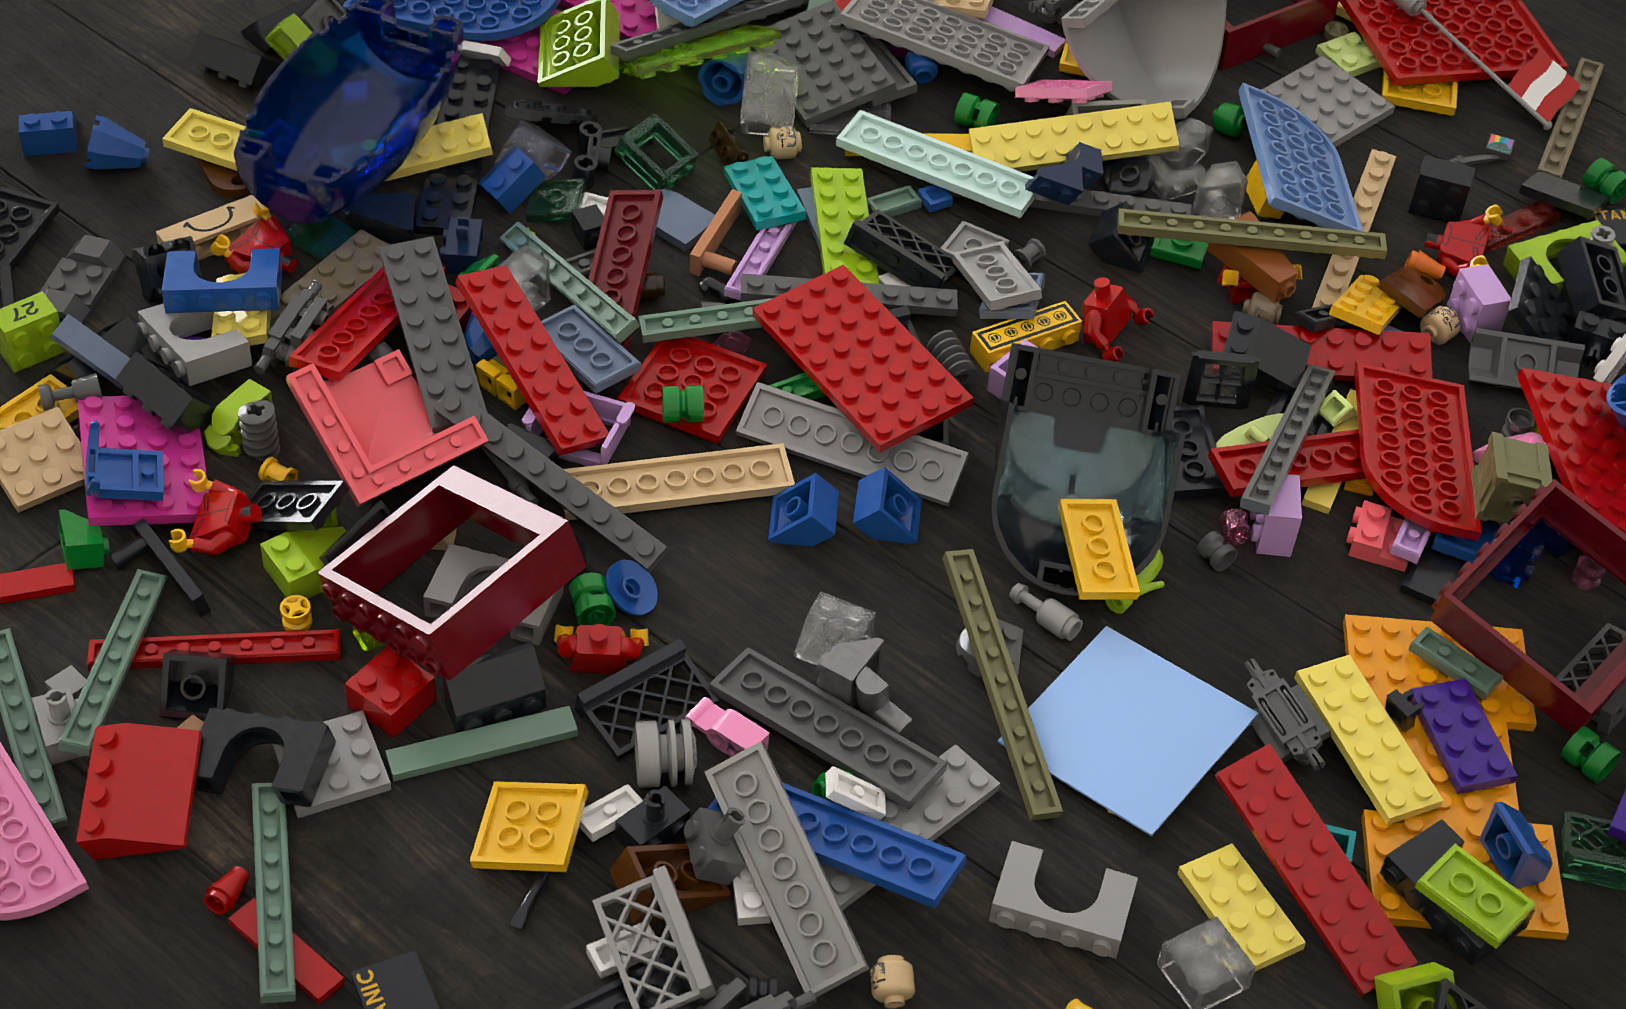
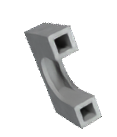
M164 303L138 311L139 323L136 324V327L149 342L152 351L157 352L162 357L163 362L166 365L169 364L178 378L181 377L188 386L252 366L249 341L237 329L202 340L182 339L212 329L213 312L165 313Z
M449 544L423 596L425 616L438 619L510 559L496 554L472 550L464 546ZM564 586L510 631L511 638L540 645L564 593Z
M1012 841L992 902L989 922L996 923L1003 928H1013L1027 932L1037 938L1044 937L1061 942L1067 947H1078L1091 951L1098 956H1108L1116 959L1138 877L1106 868L1099 896L1091 907L1077 913L1060 912L1047 906L1039 898L1035 889V880L1039 871L1043 850Z

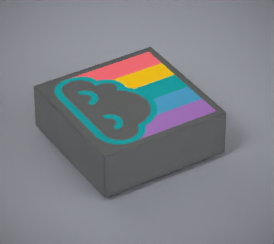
M1491 133L1484 154L1496 155L1501 160L1508 161L1515 140Z

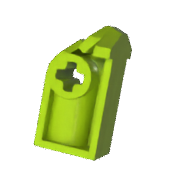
M295 13L278 23L264 38L285 62L299 73H308L315 77L327 75L334 66L336 55L334 47L328 49Z
M248 379L224 399L212 414V425H209L204 431V436L210 450L219 455L239 456L241 454L240 446L243 442L240 433L238 411L249 402L267 400L273 403L271 391Z

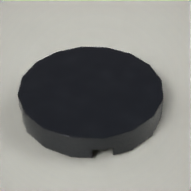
M1143 155L1116 159L1117 162L1113 163V165L1110 164L1104 174L1106 188L1110 193L1135 197L1146 194L1154 186L1156 180L1153 163L1148 161Z

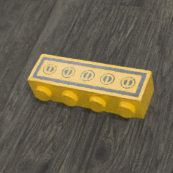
M1063 301L1036 310L1034 319H1010L972 332L970 353L983 370L989 372L990 367L1010 351L1012 343L1019 344L1026 339L1038 348L1053 350L1079 341L1082 320L1069 304Z

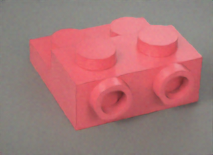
M1364 500L1362 507L1356 506L1352 518V523L1357 525L1356 527H1350L1346 543L1351 544L1348 556L1405 572L1408 560L1389 553L1404 520L1390 516L1392 508Z

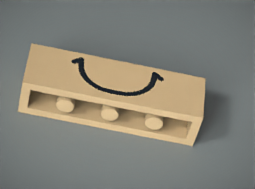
M252 194L156 231L157 241L161 243L191 236L198 260H202L214 255L211 252V245L219 235L227 236L231 246L258 220L265 221L263 217H257L252 212L255 202L258 203L259 207L263 209L264 207L256 195Z

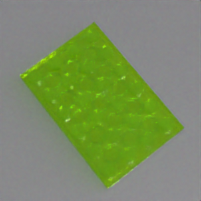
M752 24L733 28L729 31L714 33L710 37L693 39L691 43L677 44L672 49L658 50L654 55L637 57L635 61L626 62L619 58V71H622V74L634 75L635 77L641 76V79L656 76L655 71L665 70V72L679 70V65L689 64V66L702 64L705 58H712L713 60L723 59L727 57L728 52L741 54L751 51V46L764 48L774 45V40L781 39L780 29Z

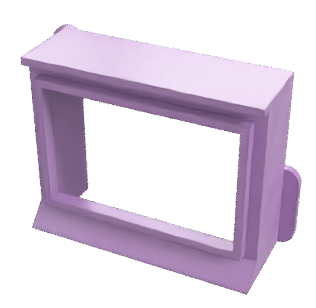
M584 391L603 424L611 426L612 429L601 446V454L583 449L561 455L559 458L585 466L608 464L626 429L631 425V415L635 410V404L632 402H621ZM529 407L522 418V423L526 425L527 431L540 436L543 429Z

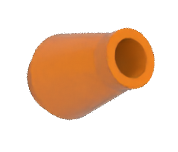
M1412 250L1404 266L1418 269L1438 281L1441 280L1446 266L1441 265L1421 250L1418 252Z

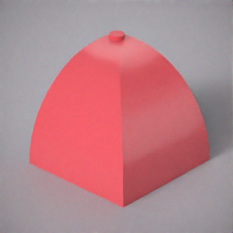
M399 349L374 360L369 365L348 373L340 382L336 380L324 381L314 363L288 374L286 377L287 385L341 480L350 489L348 492L357 507L467 454L489 441L475 415L439 433L432 434L419 386Z

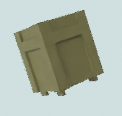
M1491 433L1488 439V447L1478 466L1475 465L1471 472L1476 519L1510 524L1514 520L1513 515L1523 504L1528 506L1532 501L1531 497L1541 485L1547 487L1552 482L1547 444L1538 442L1533 444L1503 437V434Z

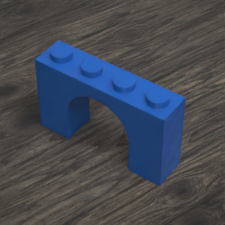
M280 248L252 249L249 270L243 276L227 282H210L199 278L196 251H168L162 285L165 313L279 310L283 273Z

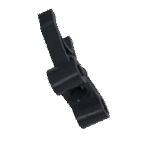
M586 121L581 123L576 147L583 155L577 156L574 160L571 177L572 185L581 190L592 188L595 182L596 169L608 171L611 156H616L619 161L627 166L649 168L652 155L650 153L633 151L626 144L633 141L652 144L655 131L651 128H642L634 125L602 131V127L596 122Z

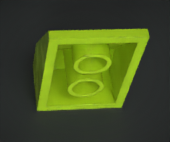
M341 526L320 528L317 531H287L260 543L263 566L286 598L291 595H301L308 599L323 592L321 589L323 583L318 572L325 565L319 557L346 530Z

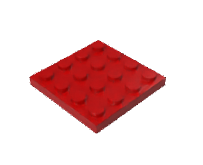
M695 337L658 341L642 363L641 370L634 374L617 400L625 403L632 402L635 404V413L663 423L662 386H678L681 390H684L686 386L702 385L704 421L687 422L685 418H682L679 423L664 424L719 444L752 395L756 383H760L767 373V364Z

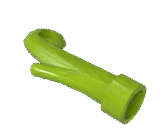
M1160 548L1148 566L1136 576L1140 589L1138 597L1165 586L1164 581L1152 582L1163 565V555ZM1134 600L1105 601L1111 611L1122 614L1132 605Z

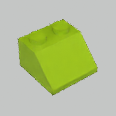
M1435 962L1374 976L1378 1009H1432L1439 981L1446 978L1455 984L1453 970ZM1448 994L1447 1001L1450 1008L1458 1009L1454 998Z

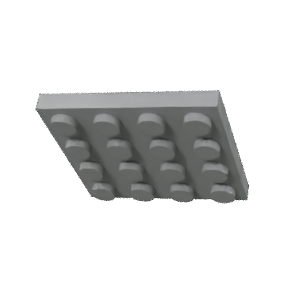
M1324 56L1315 59L1262 89V91L1274 95L1303 113L1325 133L1335 147L1390 116L1395 108L1385 98Z

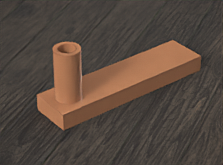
M734 189L731 190L690 253L689 274L700 276L705 267L731 276L735 272L737 260L715 254V251L741 212L742 192Z

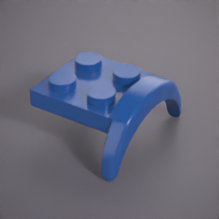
M92 421L89 429L85 467V490L87 496L163 501V451L99 448L100 423Z

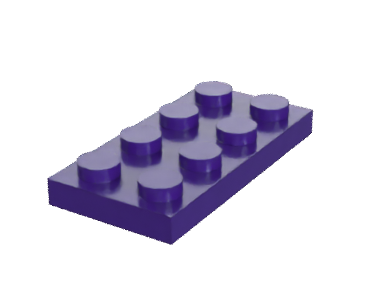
M1466 678L1410 689L1414 692L1413 699L1410 701L1411 704L1417 705L1421 701L1424 703L1423 712L1418 715V718L1457 794L1515 783L1518 775Z

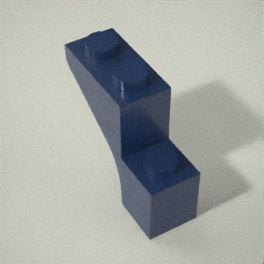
M1079 142L1066 155L1065 164L1040 168L1036 175L1025 183V190L1070 205L1083 192V186L1089 188L1103 175L1101 150Z

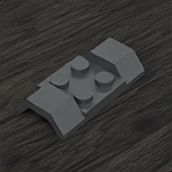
M84 235L75 243L66 258L62 257L39 293L44 292L58 311L59 318L64 319L67 314H70L84 325L125 262L126 255L111 240Z
M1475 328L1469 348L1467 378L1468 381L1523 391L1517 374L1522 368L1578 378L1579 366L1585 345Z

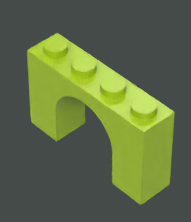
M1598 220L1514 243L1508 246L1503 265L1516 280L1521 260L1531 256L1543 268L1549 281L1557 286L1560 294L1564 279L1548 260L1558 257L1557 252L1579 236L1589 239L1592 229L1603 225ZM1614 240L1612 246L1618 249L1626 276V253Z

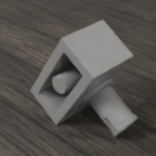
M70 687L66 689L54 688L45 695L32 698L51 765L84 756L58 750V741L78 698L73 699Z

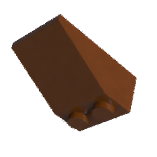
M687 843L627 846L609 870L617 889H621L654 875L652 870L665 865L672 878L685 914L727 900L731 896L727 885L695 878ZM652 886L640 891L635 903L650 908L655 897ZM658 904L656 911L662 913L660 906ZM631 908L629 912L633 924L642 923L647 914ZM653 916L650 923H659L665 920Z

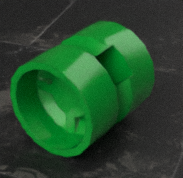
M965 92L956 107L954 122L965 127L973 125L974 128L994 126L999 114V104L987 99L981 102L979 96Z
M1605 158L1597 159L1584 174L1582 183L1591 190L1610 196L1608 200L1610 204H1615L1626 194V173L1621 169L1615 171V165Z
M662 386L663 423H679L682 418H685L687 422H703V386H686L684 390H681L678 386Z
M591 572L576 577L569 585V592L578 624H602L604 626L611 624L616 617V610L607 590L605 576Z
M1583 726L1566 743L1560 757L1573 767L1581 766L1582 774L1595 784H1598L1612 771L1622 753L1608 742L1601 743L1598 734L1587 726ZM1590 749L1593 750L1587 758L1584 757Z

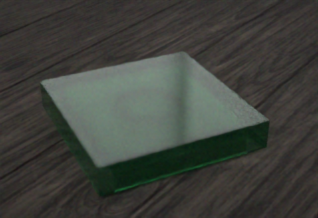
M585 178L543 180L531 192L525 213L526 221L572 220V210L581 208L587 187Z

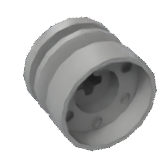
M673 719L668 720L666 734L659 733L656 720L635 721V761L638 789L659 787L661 774L667 772L672 787L677 786V772H682L684 786H693V776L697 767L696 739L691 729L690 720L681 719L680 733L675 734Z

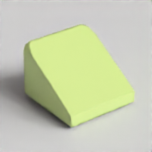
M1333 390L1324 399L1318 413L1335 427L1352 418L1356 411L1336 390Z

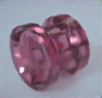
M1229 509L1220 515L1221 534L1226 543L1237 545L1246 542L1250 538L1251 530L1248 525L1247 513L1244 510Z
M1583 554L1579 557L1576 568H1574L1571 576L1572 581L1581 589L1594 590L1599 587L1606 570L1589 556Z

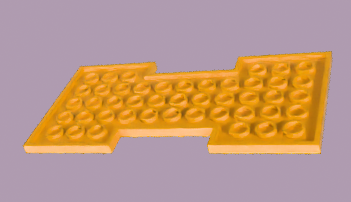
M1345 614L1343 619L1346 655L1351 656L1384 709L1387 695L1396 689L1403 695L1404 692L1411 688L1454 681L1408 650L1413 640L1426 627H1429L1470 655L1472 654L1431 621ZM1493 627L1526 654L1522 629ZM1502 679L1498 687L1485 700L1475 693L1474 695L1512 764L1508 729L1534 731L1537 722L1534 704ZM1416 716L1414 727L1405 733L1394 721L1393 723L1444 801L1441 807L1389 825L1385 824L1377 810L1364 809L1361 820L1368 889L1393 926L1432 929L1427 920L1417 910L1412 909L1406 899L1394 887L1388 885L1380 874L1386 855L1442 819L1465 841L1462 847L1463 850L1503 878L1479 838L1496 802L1501 801L1518 811L1519 805L1515 783L1457 794L1418 716ZM1530 823L1539 842L1550 853L1553 864L1545 881L1518 889L1537 904L1527 928L1516 936L1566 940L1569 930L1553 826Z

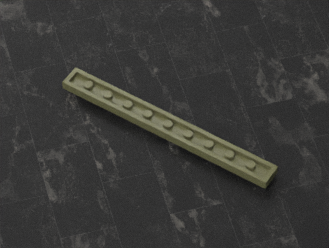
M1119 208L1117 216V234L1129 236H1147L1182 241H1200L1385 259L1387 254L1386 234L1121 208Z
M974 550L945 551L942 559L1030 821L1058 818L1062 814L1063 809Z

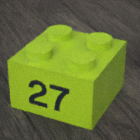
M43 291L0 308V354L14 373L66 352L65 348L50 338L60 325L58 311Z

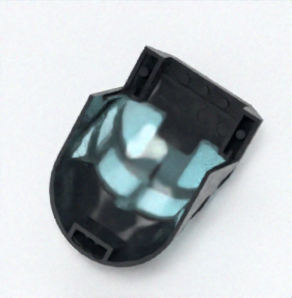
M1016 343L1011 344L998 417L995 472L992 485V520L1001 549L1012 565L1023 576L1038 586L1052 592L1079 596L1057 507L1060 499H1116L1136 576L1152 561L1166 535L1186 436L1171 431L1181 374Z

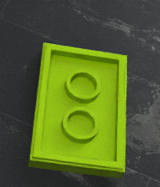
M1454 844L1417 881L1415 886L1422 894L1496 949L1524 921L1537 904L1457 844Z

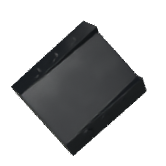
M191 236L133 249L132 259L134 260L143 292L142 297L147 302L163 299L162 285L167 252L196 251ZM197 257L199 278L203 279L202 271Z

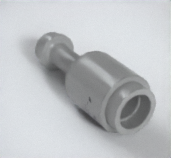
M1017 583L1012 588L1009 597L1014 603L1019 604L1022 602L1036 611V622L1060 639L1066 638L1071 641L1078 635L1083 621L1079 619L1077 613L1053 598L1042 602L1028 592L1029 588L1026 585Z

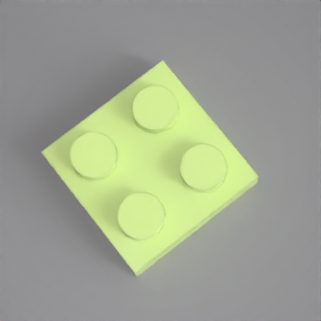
M1356 32L1317 45L1315 53L1319 57L1324 56L1353 77L1381 67L1365 40Z

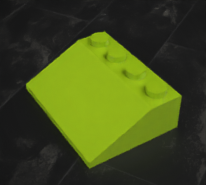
M589 0L549 17L540 25L538 85L540 87H597L619 78V57L611 54L610 44L619 42L620 14L610 0Z

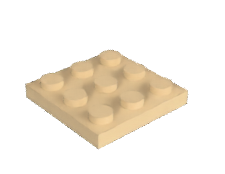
M58 407L0 430V485L18 513L85 485L81 442Z

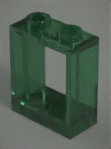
M656 113L621 136L614 152L653 190L666 188L669 190L676 185L679 178L683 175L685 177L689 176L696 168L695 162L699 155ZM653 137L679 160L665 171L639 148Z

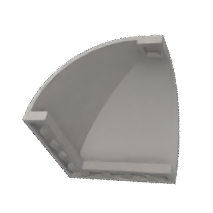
M1083 0L1065 14L1061 20L1070 51L1089 80L1112 81V91L1104 93L1112 100L1146 99L1147 105L1171 102L1174 120H1181L1186 118L1198 106L1213 80L1223 44L1227 0Z

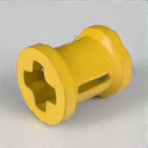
M269 457L261 465L258 475L261 481H297L298 470L292 467L287 468L279 464L276 458Z

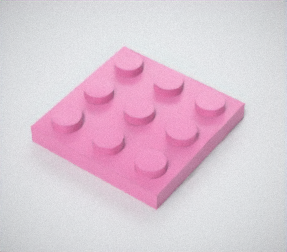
M1042 79L1015 87V97L1024 98V102H1039V99H1048L1050 103L1063 102V100L1072 99V103H1086L1087 100L1104 97V93L1112 91V81Z

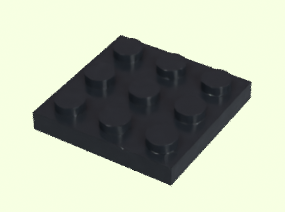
M1531 256L1522 259L1508 312L1527 336L1566 342L1573 316L1572 306L1569 302H1565L1559 294L1557 286L1549 281L1543 268Z

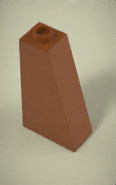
M1250 211L1235 218L1237 220L1259 222ZM1209 243L1208 251L1232 270L1239 271V276L1275 303L1294 293L1298 271L1281 249Z

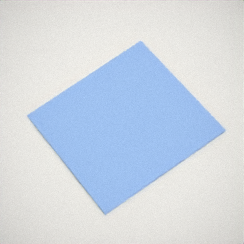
M1108 626L1092 640L1028 708L1050 774L1150 836L1159 829L1259 714ZM1001 736V738L998 740V743L1005 747L1003 738Z

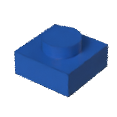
M930 185L918 189L917 195L930 213L950 207L953 204V197L942 187Z

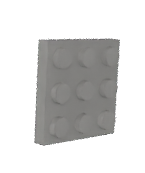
M363 710L323 722L329 726L337 742L311 808L293 805L297 818L391 790V782ZM272 744L280 766L285 748Z

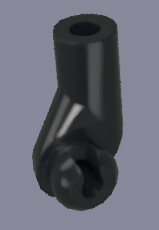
M711 276L704 277V280L698 284L699 289L705 295H709L713 290L722 303L732 304L736 301V299L724 296L726 284Z

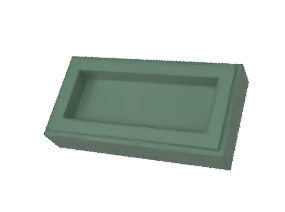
M908 185L867 198L868 212L872 214L878 209L889 217H893L921 208L922 200L912 187Z

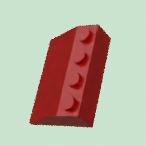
M120 723L95 728L76 840L93 860L186 848L202 733L199 730L133 723Z

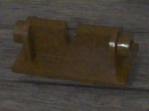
M718 119L708 140L723 164L727 166L736 162L749 161V155L742 146H739L740 143L735 137L734 131L731 128L725 127L721 119Z

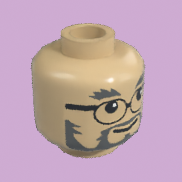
M792 126L770 128L768 136L763 138L764 151L769 152L770 156H773L775 160L795 158L802 149L800 132H796Z
M1446 306L1434 308L1423 316L1420 321L1421 333H1430L1431 342L1436 345H1442L1455 337L1460 331L1461 326L1457 312Z
M887 955L880 957L877 963L870 969L873 998L883 1002L885 1007H902L905 1005V1001L915 994L913 967L902 956Z

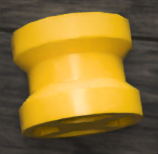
M291 595L281 602L282 625L286 631H306L312 626L311 605L306 597Z

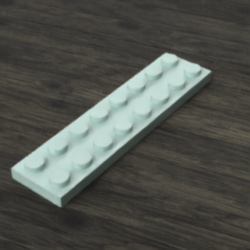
M862 110L854 116L836 138V146L1018 218L1022 217L1038 195L1025 190V183L1033 178L1030 175Z

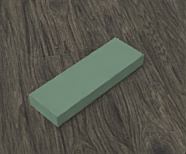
M1426 627L1413 640L1408 649L1453 680L1466 678L1473 693L1484 700L1498 687L1504 677L1429 627Z

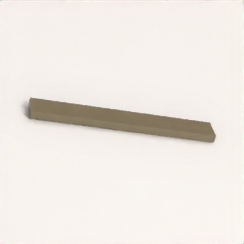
M1585 58L1580 59L1573 77L1580 84L1579 89L1574 97L1561 108L1537 171L1560 179L1562 178L1604 64Z

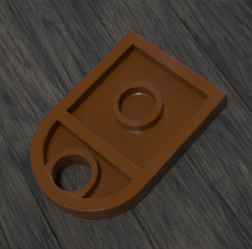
M194 157L211 189L218 195L229 198L244 197L255 192L262 183L258 175L253 177ZM244 183V185L237 186L235 184Z
M1402 267L1384 277L1377 286L1419 319L1440 306L1446 297L1444 289L1437 281L1426 273L1412 267Z

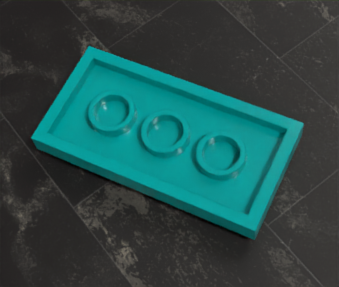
M763 156L755 160L736 162L732 165L724 166V176L731 188L742 192L741 205L756 231L806 220L805 208L773 156Z

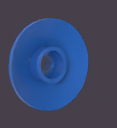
M619 560L608 569L606 575L607 590L613 602L622 611L634 616H643L654 609L658 599L657 586L651 574L642 565L632 560Z

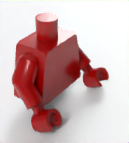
M1098 278L1094 281V290L1083 303V341L1094 344L1098 350L1102 349L1103 360L1119 362V359L1124 357L1122 348L1120 346L1110 348L1109 345L1131 319L1130 313H1133V321L1136 325L1150 324L1146 318L1154 317V312L1151 308L1139 309L1137 307L1138 304L1125 293L1123 287L1111 285L1108 278Z

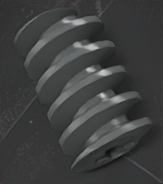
M944 330L930 339L927 345L928 352L965 389L972 386L978 378V372L974 369V364L970 361L956 333L952 330Z
M259 400L243 405L238 411L244 452L248 456L263 462L269 457L276 458L280 453L281 447L274 404L267 400Z

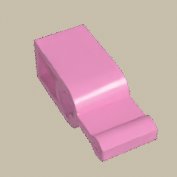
M704 697L685 716V719L690 720L691 727H695L705 733L712 745L730 757L760 741L765 745L766 750L768 749L770 732L733 709L726 711L721 709L709 698Z

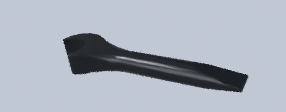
M537 871L509 926L519 930L523 928L552 872Z

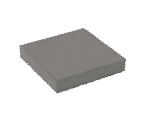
M962 221L941 249L952 255L953 252L1000 241L1008 248L1009 240Z

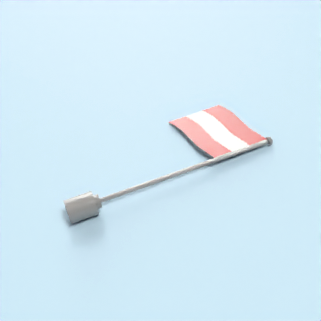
M1393 0L1409 16L1422 13L1542 123L1545 130L1551 129V120L1556 112L1568 103L1579 89L1580 84L1540 48L1535 57L1521 68L1509 85H1507L1425 10L1427 0Z

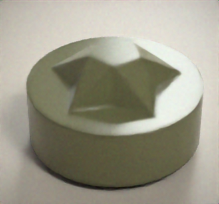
M1332 21L1325 25L1323 35L1330 41L1348 34L1349 29L1341 22Z

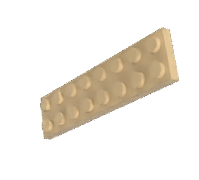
M784 443L563 469L623 514L772 496L795 484ZM564 509L566 520L577 519Z

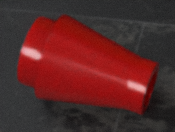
M235 866L229 873L209 886L204 896L206 907L218 915L232 911L245 884L250 878L248 872L242 867Z

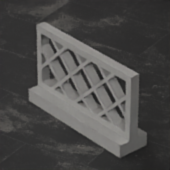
M665 865L652 870L654 873L652 876L592 900L632 1009H641L638 1001L644 989L660 995L655 1006L650 1009H675L701 997L707 1000L717 995L678 893ZM652 886L655 897L650 908L635 903L638 893ZM614 902L625 905L618 921L606 917L603 907ZM658 904L660 906L662 913L656 911ZM631 908L647 913L640 929L624 924ZM653 916L666 921L667 925L661 938L646 932ZM610 925L615 926L613 933L611 931ZM621 929L637 935L630 951L617 947L616 940ZM669 934H671L673 942L667 940ZM643 937L658 943L651 959L635 954ZM664 946L677 950L678 957L673 967L657 962ZM620 954L627 956L624 963ZM633 959L648 964L641 981L633 979L627 974ZM681 963H682V966H683V968H684L685 973L682 972V971H679V968H680ZM654 967L670 973L663 989L647 984ZM675 976L688 980L692 991L680 996L669 993ZM632 984L638 986L636 992H634Z

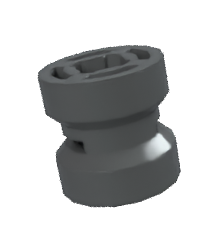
M1524 408L1511 409L1506 416L1505 424L1501 430L1503 437L1529 433L1535 423L1533 414Z
M1212 531L1204 536L1196 549L1203 558L1210 560V565L1218 572L1227 569L1238 555V551L1231 544H1226L1224 537L1218 531Z

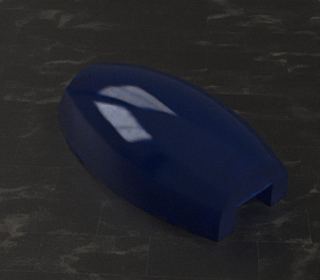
M359 0L345 8L346 14L337 20V18L333 17L328 20V27L322 32L314 31L280 64L265 83L254 101L255 108L253 112H248L245 129L240 130L233 154L239 176L250 193L275 214L294 222L311 224L320 222L350 207L375 190L395 173L416 150L440 113L449 95L460 61L464 41L462 20L438 14L426 29L427 33L397 25L393 0Z

